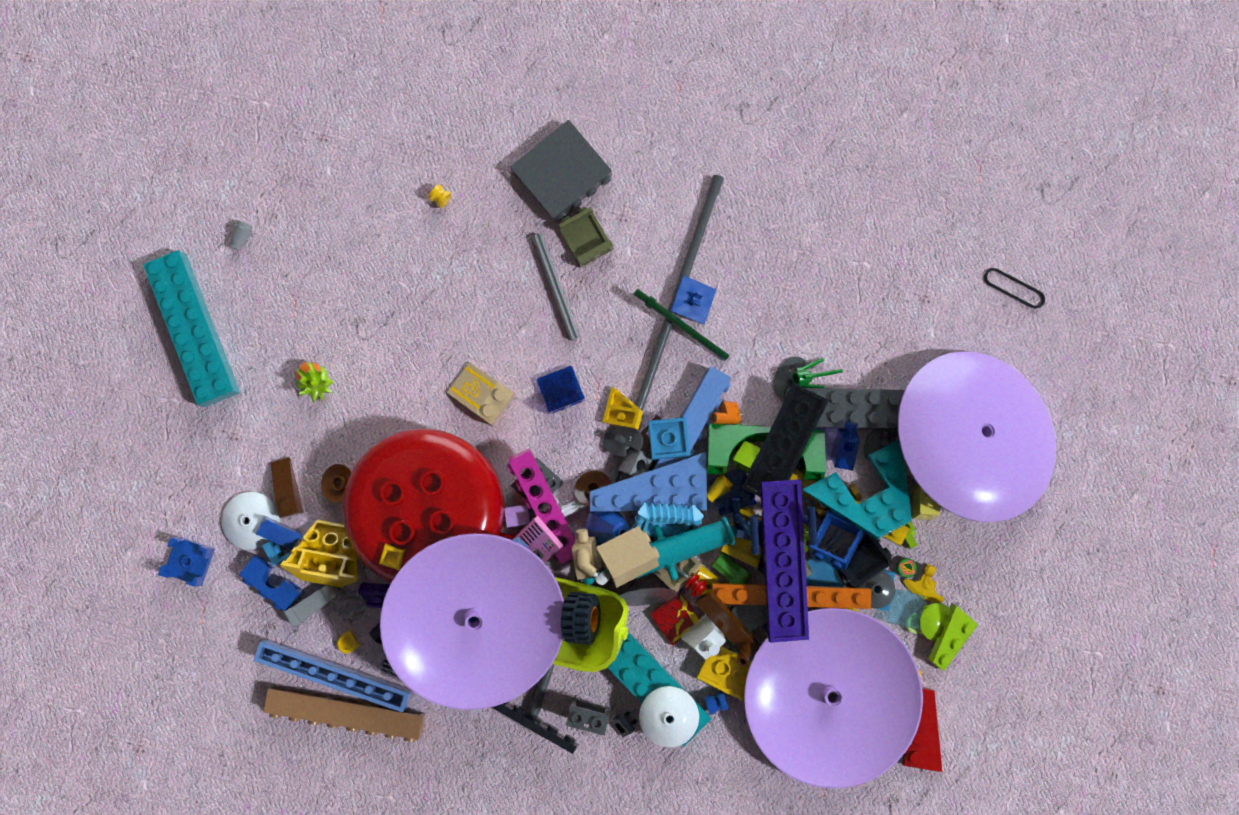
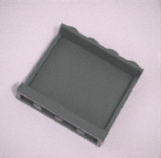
M567 120L510 166L512 173L521 180L552 217L554 223L557 220L561 221L568 215V211L572 208L574 210L582 204L584 198L593 196L599 186H605L612 179V170L570 120Z

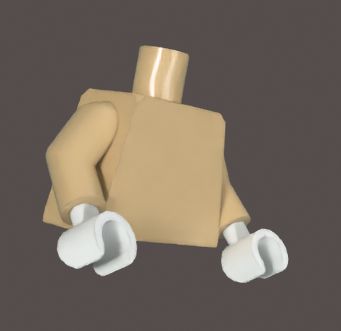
M587 529L577 530V540L572 546L577 580L595 577L599 585H604L610 580V576L606 571L598 574L603 564L596 549L598 547L596 537H589Z

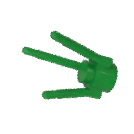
M821 358L803 367L796 368L792 375L793 383L803 388H825V386L809 384V382H812V379L816 377L842 373L843 370L838 369L813 374L807 371V369L823 362L824 359Z

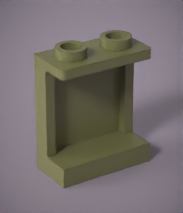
M592 207L580 209L577 211V215L571 218L570 216L565 217L558 225L562 236L581 268L614 250L611 240L606 236L593 213Z

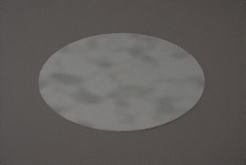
M648 588L626 592L619 596L625 600L627 606H645L669 601L677 596V592L667 588Z

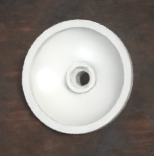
M245 492L235 496L226 505L222 514V529L226 538L236 547L245 550L259 549L267 542H271L256 535V531L264 516L280 522L276 504L268 496L258 492ZM246 517H248L250 520L249 524H245L244 519Z
M664 686L655 689L646 696L640 708L639 720L642 731L650 741L662 747H677L686 743L694 735L699 723V712L694 699L686 691L674 686ZM669 715L672 716L673 721L667 722L666 717Z

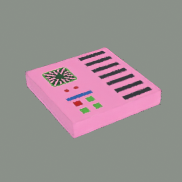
M538 516L516 536L524 541L530 550L544 563L564 546Z

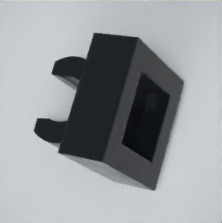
M629 711L615 717L610 722L622 737L631 734L635 730L633 725L636 724L637 720L634 719L629 722L627 716L630 714Z

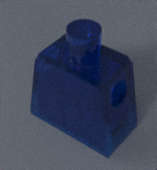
M846 421L844 429L838 428L831 452L833 465L836 468L854 470L860 444L858 432H856L858 424L855 422Z

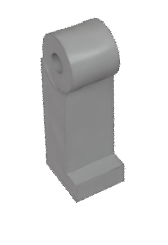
M326 585L284 613L292 626L296 627L342 593L338 587Z

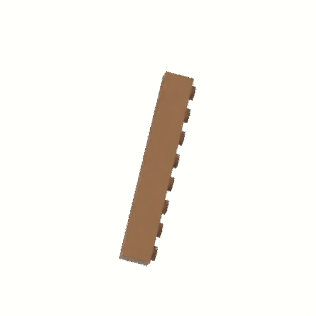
M275 686L268 688L263 713H269V717L273 718L286 716L290 721H300V719L308 720L307 723L312 725L325 723L329 728L342 726L346 727L347 731L357 732L358 729L365 730L366 734L377 735V733L385 734L386 738L392 739L399 736L404 737V740L408 742H415L422 737L426 713L410 710L400 712L382 705Z

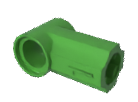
M723 553L711 565L726 577L729 583L746 584L752 576Z

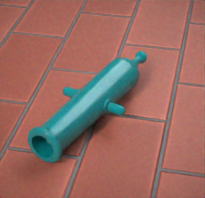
M722 517L721 521L670 537L664 536L661 527L655 525L653 530L656 539L649 544L651 547L655 546L660 555L658 558L659 566L641 576L665 568L668 570L670 578L677 580L676 563L729 543L734 545L733 532L727 518ZM595 577L583 579V582L587 585H591L596 581Z

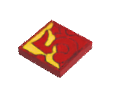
M681 591L678 592L675 598L666 601L650 613L672 646L679 642L681 637L701 619Z

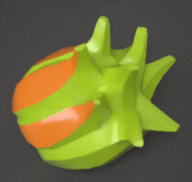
M304 362L299 365L295 372V383L300 391L299 395L307 394L315 402L318 396L324 401V393H331L328 387L333 384V381L328 377L326 369L319 366V364Z

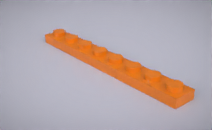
M712 583V591L724 604L766 605L765 584ZM806 586L808 607L871 609V588Z

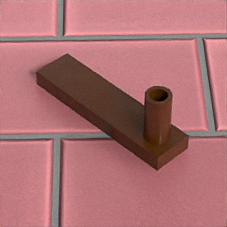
M712 590L698 597L695 602L696 605L738 649L737 664L747 666L750 655L757 652L761 644Z

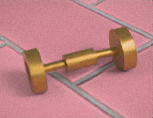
M853 482L848 484L847 488L852 497L860 501L862 496ZM816 503L812 506L815 507L816 515L823 522L826 516L825 511L829 509L826 507L822 508Z

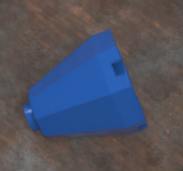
M592 511L589 513L584 529L588 531L589 537H596L599 546L630 530L619 511Z

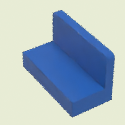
M264 516L256 531V535L290 550L294 548L298 538L301 539L302 537L300 531L267 516Z

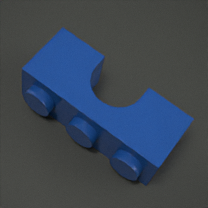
M253 556L239 574L243 578L242 581L250 587L254 586L261 597L269 598L273 601L272 605L276 609L286 611L291 608L304 590L290 579L284 580L279 587L272 586L268 577L274 567L261 556Z

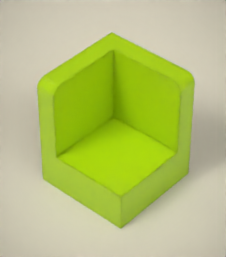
M744 441L733 458L735 467L749 474L760 452V448Z

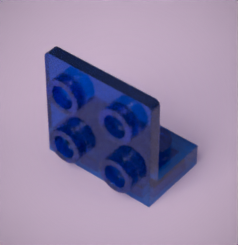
M572 366L537 379L550 415L586 401Z

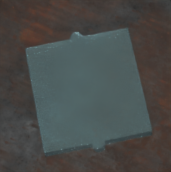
M895 589V595L890 602L887 623L900 625L901 628L908 627L919 630L925 596L913 594L911 591L905 592Z

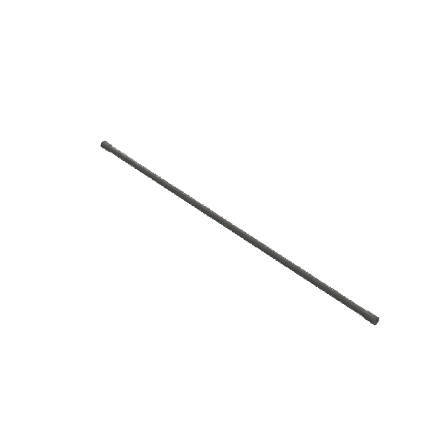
M713 175L708 195L668 311L672 308L682 276H690L713 206L724 180L719 175ZM666 318L664 319L635 403L642 411L673 325ZM630 436L629 441H632L633 436ZM617 456L610 475L612 484L619 481L622 471L618 469L624 457ZM575 576L574 582L583 584V579L577 580V576ZM554 664L551 665L546 674L539 680L527 715L539 716L542 701L555 666Z

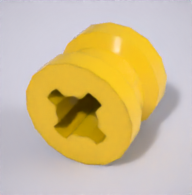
M438 184L432 189L428 199L431 202H436L439 208H443L450 200L452 194L449 191L443 190V186Z

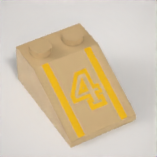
M470 362L447 392L492 426L495 425L516 396Z

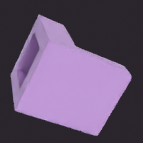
M527 505L504 509L507 527L526 525L531 522L530 511Z

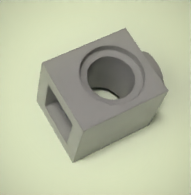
M628 449L627 455L624 457L618 470L634 477L648 472L653 460L647 458V453L642 450H636L635 452Z

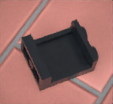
M866 531L846 570H838L850 587H860L892 564L891 557L893 556L891 552L879 544L880 539L876 540ZM851 544L838 553L834 551L832 554L844 559Z

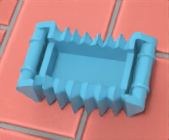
M644 502L635 517L632 529L639 526L642 532L646 531L649 538L653 536L655 540L656 536L653 530L655 525L661 527L664 536L670 537L699 528L704 516L695 505H692L689 509L686 505L682 509L681 504L676 508L674 503L668 507L667 503L661 506L659 502L656 507L653 503L648 507L647 503Z

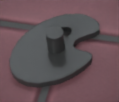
M789 358L778 368L774 377V390L779 397L784 398V390L791 388L793 384V372L789 371V367L794 366V371H796V368L805 366L806 361L803 358Z
M615 426L605 433L603 443L604 447L613 455L625 457L628 446L633 447L635 450L642 448L643 437L636 429ZM630 436H633L632 441H629Z
M874 429L864 444L865 458L867 459L870 454L891 444L890 440L898 435V430ZM883 432L888 433L886 438L882 437Z

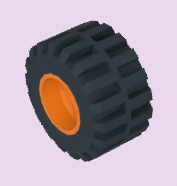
M570 592L567 595L561 612V632L565 642L591 645L595 641L601 618L600 603L596 594Z

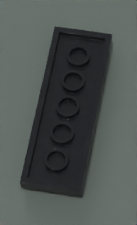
M795 383L792 384L742 486L743 489L761 497L760 482L791 479L829 399Z

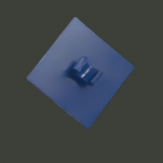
M683 275L670 311L705 325L717 289Z

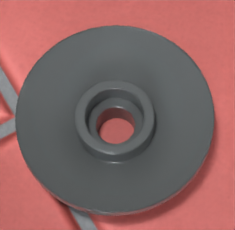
M881 571L858 587L872 589L871 608L874 609L887 606L895 595L894 581L884 571ZM875 586L880 587V591L878 593L874 592Z

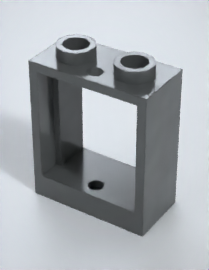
M572 699L566 726L605 736L610 708Z

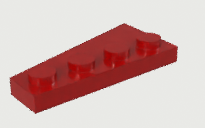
M922 688L923 707L920 723L911 745L903 755L902 765L943 772L935 691Z

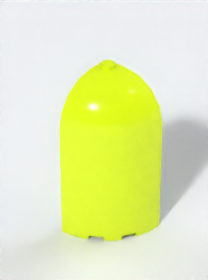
M555 577L564 601L570 592L596 594L600 603L601 618L599 631L593 644L567 643L563 639L553 664L585 672H597L606 669L616 659L623 640H626L628 635L629 609L625 600L618 594L604 588Z

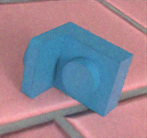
M267 542L262 545L272 566L280 565L291 555V553L282 556L281 547L274 542Z

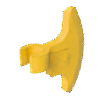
M927 564L921 578L917 581L908 578L903 580L906 587L921 599L931 602L944 601V597L935 591L937 582L931 579L936 571L934 566Z

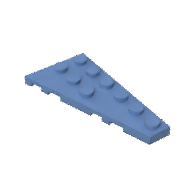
M706 452L589 491V511H639L644 502L647 503L648 507L651 503L656 507L660 502L661 506L667 503L668 507H670L674 503L676 508L681 504L682 509L686 505L688 509L695 505L698 510H707Z

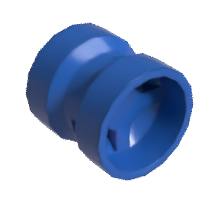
M723 691L717 692L714 696H704L710 715L716 714L719 710H729Z

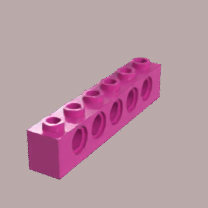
M530 448L509 457L507 467L511 475H516L518 479L516 485L519 491L525 492L527 496L524 499L529 509L533 508L536 514L533 518L538 516L546 526L549 520L557 521L555 527L548 528L557 538L564 537L566 539L565 543H563L564 546L553 555L554 560L558 559L563 564L573 559L572 546L576 539ZM529 468L532 472L528 477H524L521 475L522 469ZM533 485L540 487V491L536 494H532L529 491ZM540 503H547L549 505L545 511L539 510L538 506Z

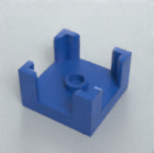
M171 537L168 547L173 548L167 565H161L158 575L186 581L187 585L193 587L202 586L215 548L181 537Z

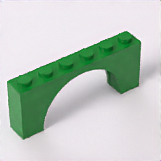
M709 424L707 432V474L726 475L730 458L740 449L743 442L765 441L771 427H761L760 425L742 426L741 424ZM815 429L799 461L803 480L819 481L826 474L825 431Z

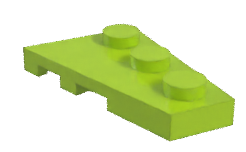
M951 603L949 608L951 613L948 620L945 619L943 622L944 630L941 636L937 637L928 658L942 671H945L978 626L974 620L953 603Z

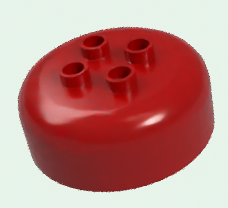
M425 428L411 429L393 434L370 448L358 461L349 476L342 505L344 528L355 553L371 571L389 582L393 581L399 570L379 564L385 544L405 549L401 569L418 552L440 540L474 533L499 536L505 518L503 487L495 468L487 457L474 445L454 434Z

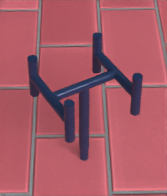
M739 498L731 499L733 524L735 526L740 525L750 536L751 553L753 555L760 554L758 528L762 527V519L757 520V516H749V521H746L740 514ZM814 506L807 507V515L803 512V523L809 530V544L816 545L818 544L816 512Z

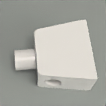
M706 614L681 637L693 651L704 659H708L711 655H717L720 647L726 641L724 634Z

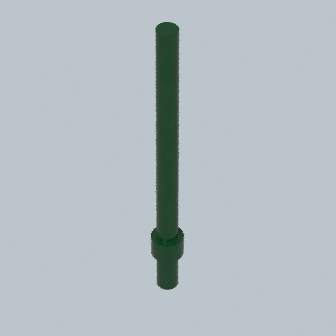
M638 288L635 290L633 295L643 301L646 307L654 309L724 361L730 356L728 353L658 304L655 298L647 296Z

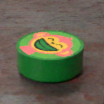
M903 558L897 563L896 569L900 576L910 578L916 574L917 564L912 559Z

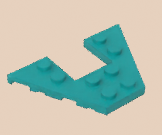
M899 440L867 457L887 487L886 490L857 504L837 472L804 488L802 490L803 494L813 497L822 506H827L833 513L851 521L857 528L866 531L876 540L905 526L912 521L905 461Z

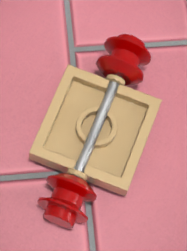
M652 536L650 540L651 542H654L655 540ZM695 557L676 563L677 580H672L668 570L665 568L652 572L669 589L676 592L685 583V589H691L692 596H699L706 589V581L700 582V575H694L702 567V564Z

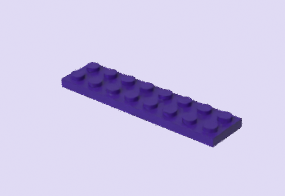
M801 480L760 482L768 642L809 640Z

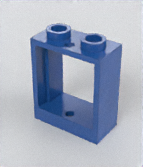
M829 509L817 532L818 544L810 545L809 554L818 561L828 562L835 569L846 570L865 531L860 530L854 523L846 518H841ZM830 524L856 535L844 559L818 548Z

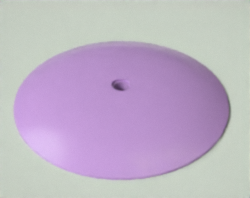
M954 352L935 358L924 365L907 385L898 412L899 443L910 473L917 484L934 502L947 511L965 519L979 522H998L1022 514L1039 500L1053 474L1056 458V440L1052 421L1043 400L1021 373L1005 362L986 354Z
M474 533L452 536L433 543L414 555L399 570L391 582L381 610L380 632L383 649L388 662L399 679L424 699L448 708L465 710L497 706L528 691L546 674L553 664L563 641L561 632L563 596L548 566L523 545L510 539L490 534ZM471 617L479 618L476 622L468 621Z
M824 608L808 611L809 640L770 643L767 637L756 652L745 683L744 701L747 721L751 733L763 754L788 776L805 784L821 788L857 786L869 782L888 771L899 761L911 745L917 733L923 707L920 674L910 651L903 641L890 628L877 619L854 610L842 608ZM836 692V698L831 701L828 700V694Z

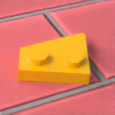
M611 387L602 422L638 430L643 411L618 389Z

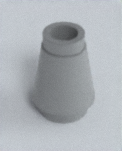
M238 220L237 224H234L230 246L241 250V247H243L252 234L253 226Z

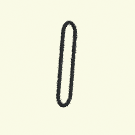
M990 268L986 271L984 278L988 285L1032 308H1040L1044 305L1045 296L1036 288L997 268ZM997 271L1039 293L1042 296V303L1038 306L1032 305L990 283L987 278L988 273Z

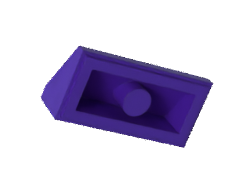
M362 582L358 589L359 606L382 608L390 584Z

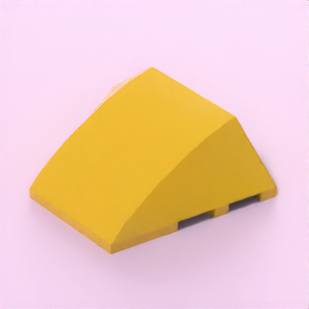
M317 519L303 536L300 544L293 548L291 555L280 564L281 568L302 581L334 587H343L358 581L357 554L348 540L344 524Z

